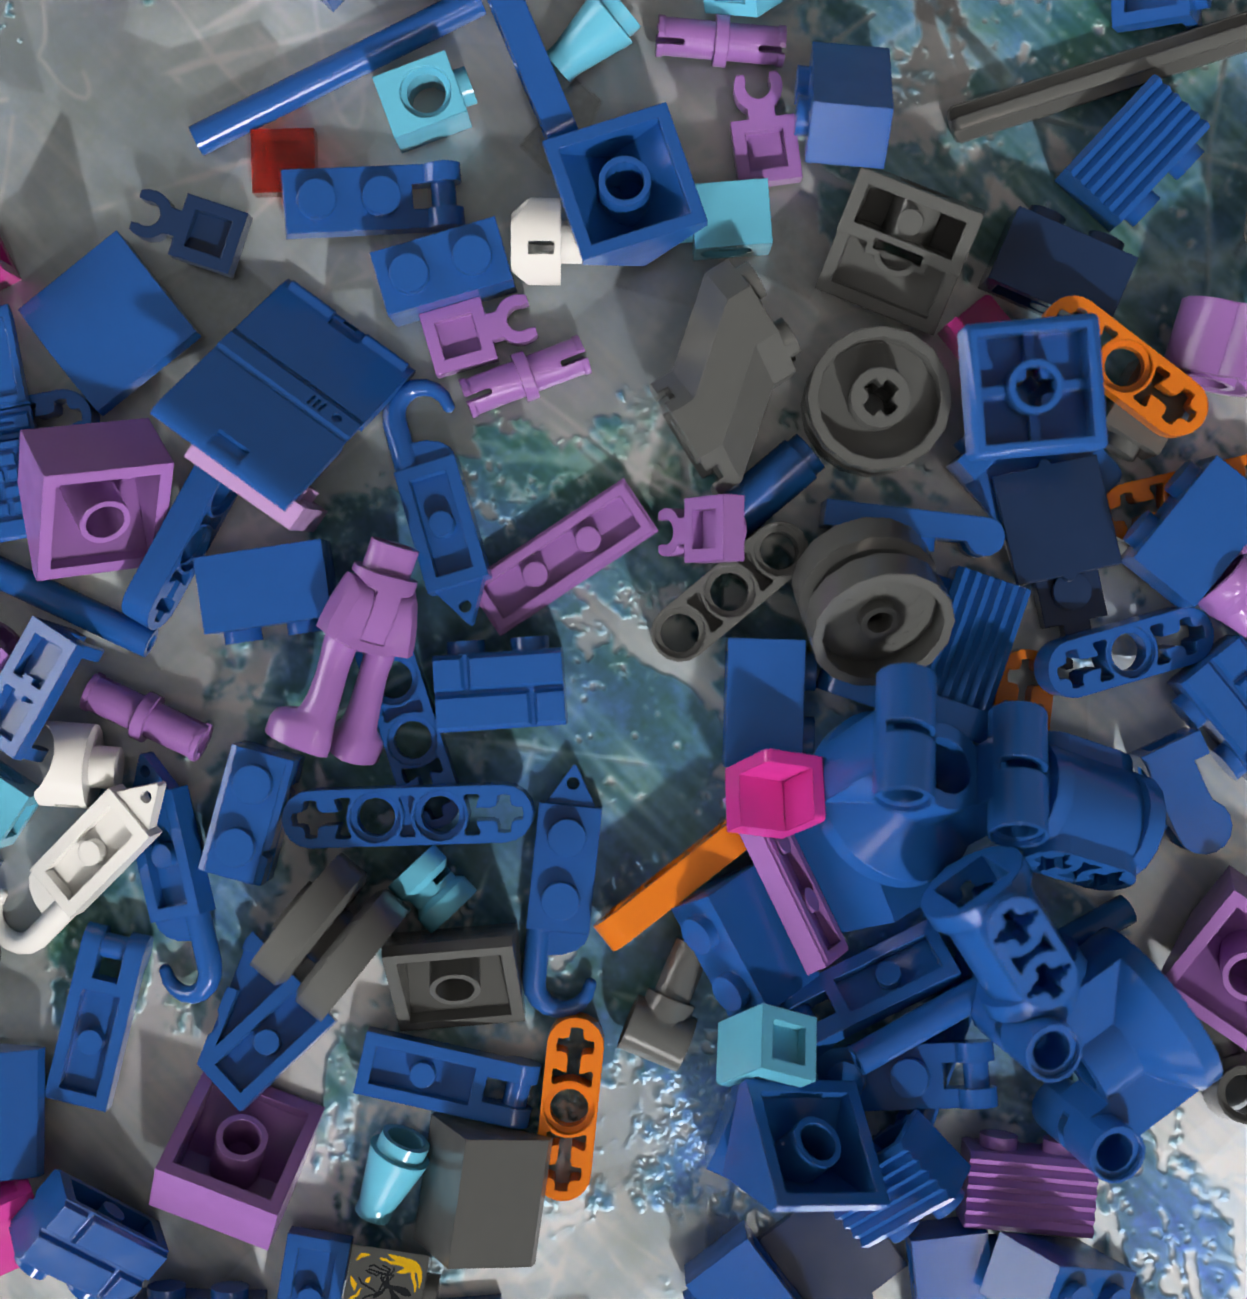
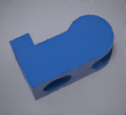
M1183 727L1128 753L1133 759L1135 772L1155 779L1164 793L1167 808L1164 833L1172 843L1180 848L1203 855L1215 853L1226 845L1232 833L1233 824L1231 816L1223 805L1212 800L1195 763V760L1210 754L1200 730Z

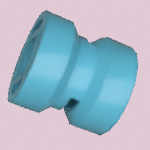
M436 845L429 847L388 886L400 900L410 901L418 910V920L430 933H433L477 891L465 876H457L447 867V856Z

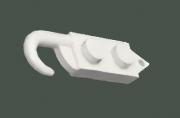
M161 781L127 789L123 784L108 788L32 866L29 876V890L34 903L42 915L26 931L17 932L10 928L5 921L3 905L8 897V892L5 888H0V945L5 950L15 954H33L47 946L76 915L83 913L163 832L157 826L167 783Z

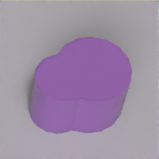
M1187 296L1182 298L1164 357L1195 380L1206 392L1247 398V303L1208 296Z

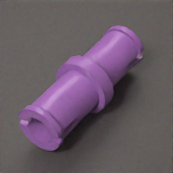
M663 14L658 16L655 57L672 56L711 60L712 67L725 68L726 61L774 65L778 68L783 66L785 53H782V48H786V25L767 26L730 22L729 15L716 14L715 21L667 17Z
M574 335L571 339L526 356L521 350L510 355L511 362L466 379H459L458 381L465 397L490 388L489 393L466 401L473 419L479 417L482 413L524 397L528 403L540 398L539 392L584 374L585 376L591 374L592 371L587 357H581L561 365L562 360L585 352L579 336Z
M100 672L91 677L80 699V709L86 712L90 711L128 729L130 738L139 742L150 739L188 757V760L193 762L200 759L213 733L212 724L199 721L165 705V698L155 692H149L144 695L107 678L105 674Z

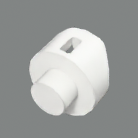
M529 198L511 213V271L528 285L560 286L561 264H583L568 220H561L560 198ZM528 241H553L552 243H528Z
M46 721L45 725L50 729L54 738V755L49 772L40 787L34 791V797L39 806L89 809L98 799L101 788L108 789L122 784L125 766L123 748L105 746L103 731L100 725Z

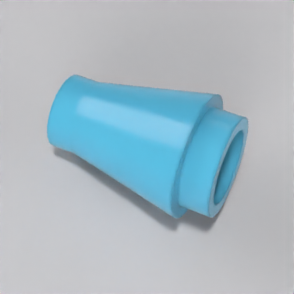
M586 0L556 43L546 52L553 64L571 82L580 73L631 45L633 42L630 37L641 26L620 0Z
M387 1124L383 1127L380 1134L374 1135L371 1138L360 1196L355 1205V1211L362 1219L376 1225H386L390 1222L396 1208L430 1164L427 1157L430 1144L422 1134L404 1125Z

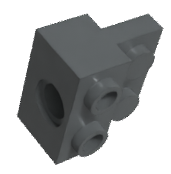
M861 167L815 288L934 336L986 210L885 170ZM879 240L908 250L923 258L921 264L875 247L876 243Z

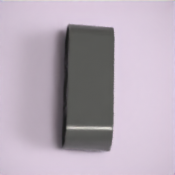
M784 521L771 522L760 528L744 542V561L718 563L656 616L651 627V639L656 650L666 659L676 662L689 661L699 656L793 578L796 562L808 547V541L804 533L794 524ZM771 534L786 536L794 546L795 555L793 562L785 569L777 570L770 568L761 557L760 548L762 541ZM731 574L737 576L745 585V600L739 608L733 611L720 609L711 598L712 583L720 575ZM678 614L692 619L698 633L693 646L680 652L670 650L661 639L663 623L667 618Z

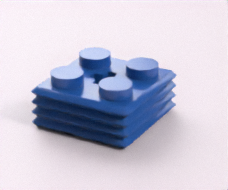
M1088 313L967 324L958 331L957 341L966 456L969 461L976 462L1091 452L1107 447L1108 434L1099 318L1096 314ZM1026 371L1033 372L1035 382H1045L1047 386V394L1036 398L1035 407L1029 405L1026 396L1018 395L1016 391V384L1025 380Z

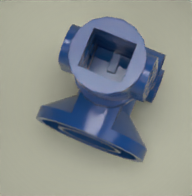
M896 663L881 668L876 674L875 710L853 715L834 727L822 739L814 754L815 756L823 757L826 816L825 820L819 823L823 834L837 854L849 866L870 880L886 886L910 888L929 883L946 866L960 860L970 844L987 836L995 844L1005 847H1016L1019 851H1022V855L1035 873L1094 890H1121L1133 885L1136 882V875L1148 866L1158 851L1165 831L1167 808L1164 793L1155 779L1133 772V759L1129 754L1069 733L1048 731V712L1044 707L1027 701H1008L993 706L988 711V739L979 745H974L956 727L947 723L936 722L937 675L932 669L915 663Z
M999 845L986 847L968 854L946 866L933 879L923 893L920 906L935 931L950 935L978 980L971 1010L972 1021L986 1037L1004 1052L1008 1053L1037 1079L1045 1081L1037 1090L1032 1101V1114L1035 1122L1100 1180L1110 1184L1122 1183L1132 1178L1138 1172L1145 1159V1144L1140 1135L1198 1091L1207 1089L1222 1078L1223 1067L1220 1057L1204 1027L1180 993L1159 968L1125 936L1112 928L1102 927L1087 938L1083 944L1078 946L1071 936L1059 933L1031 887L1033 871L1018 848ZM969 881L975 885L971 890L974 899L964 905L960 902L963 898L960 887L964 882ZM1073 1072L1079 1079L1076 1082L1067 1078Z

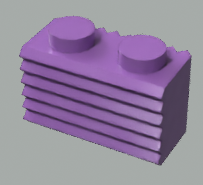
M998 1129L980 1130L979 1138L975 1139L962 1137L960 1155L972 1166L961 1187L965 1191L964 1198L955 1210L963 1227L1093 1238L1094 1213L1098 1196V1177L1053 1137L1044 1135L1043 1142L1040 1144L1032 1142L1023 1143L1018 1141L1017 1134Z

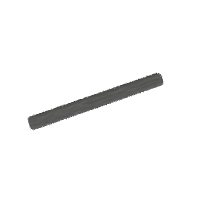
M1247 11L951 106L947 111L950 133L957 143H965L1143 86L1153 74L1164 79L1247 52Z

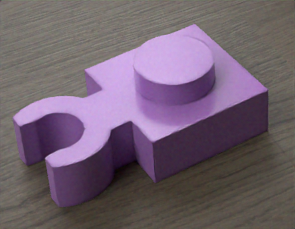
M777 70L769 71L767 78L769 93L759 99L753 98L747 93L744 75H737L733 86V100L736 107L746 115L747 120L730 122L729 129L736 180L768 178L769 187L801 183L803 175L798 138L794 136V113L777 116L775 114V108L780 101L782 93V80Z
M523 294L508 296L500 302L495 312L488 314L485 313L480 296L418 314L438 379L499 362L495 343L506 341L514 346H526L535 342L539 338L536 327L516 331L508 324L509 317L514 311L529 307L527 296Z
M718 494L684 498V509L664 508L658 513V520L670 521L673 526L671 542L658 546V553L660 555L684 557V563L707 564L744 561V541L747 534V525L744 518V495Z

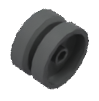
M887 326L858 329L833 343L808 376L800 404L804 432L817 454L839 471L862 477L892 474L929 452L946 429L952 405V395L948 372L933 348L911 332ZM868 394H874L882 400L883 412L880 409L872 415L866 411L863 404L868 400Z
M858 518L835 525L810 543L796 562L791 583L803 624L806 626L816 661L831 677L855 686H876V674L881 668L896 663H915L927 666L934 661L948 644L955 622L951 599L942 579L936 572L934 560L926 543L912 527L891 518Z
M342 852L334 858L313 883L309 881L290 902L273 924L272 929L274 931L250 963L251 967L274 985L287 982L307 958L316 964L297 988L295 1002L320 1022L412 909L388 889L375 892L356 915L347 910L365 886L367 872Z

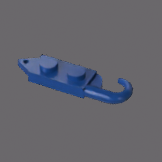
M411 379L403 384L382 410L383 430L395 469V480L414 547L419 551L418 562L427 594L432 597L438 595L466 623L473 626L476 621L485 582L492 579L493 576L460 461L451 447L439 441L423 440L413 442L406 418L407 407L417 397L428 396L434 398L447 413L454 411L455 404L450 393L441 384L428 379ZM465 602L471 603V609L468 612L462 611V605Z
M150 751L139 755L133 787L161 781L167 783L157 826L163 832L136 858L150 922H155L159 931L170 939L191 941L196 961L198 977L193 985L181 983L168 964H163L159 968L162 983L170 995L179 1001L197 1004L211 997L218 989L222 977V958L211 910L216 909L208 873L198 869L203 850L188 785L179 786L154 752Z
M577 764L570 768L548 800H540L521 975L523 992L531 1006L543 1015L558 1019L576 1015L583 1011L593 999L597 985L593 978L586 979L581 992L569 1000H559L553 997L548 992L546 986L549 955H563L576 951L586 943L590 932L603 807L595 805ZM576 777L579 780V786L570 788L567 784L568 779Z

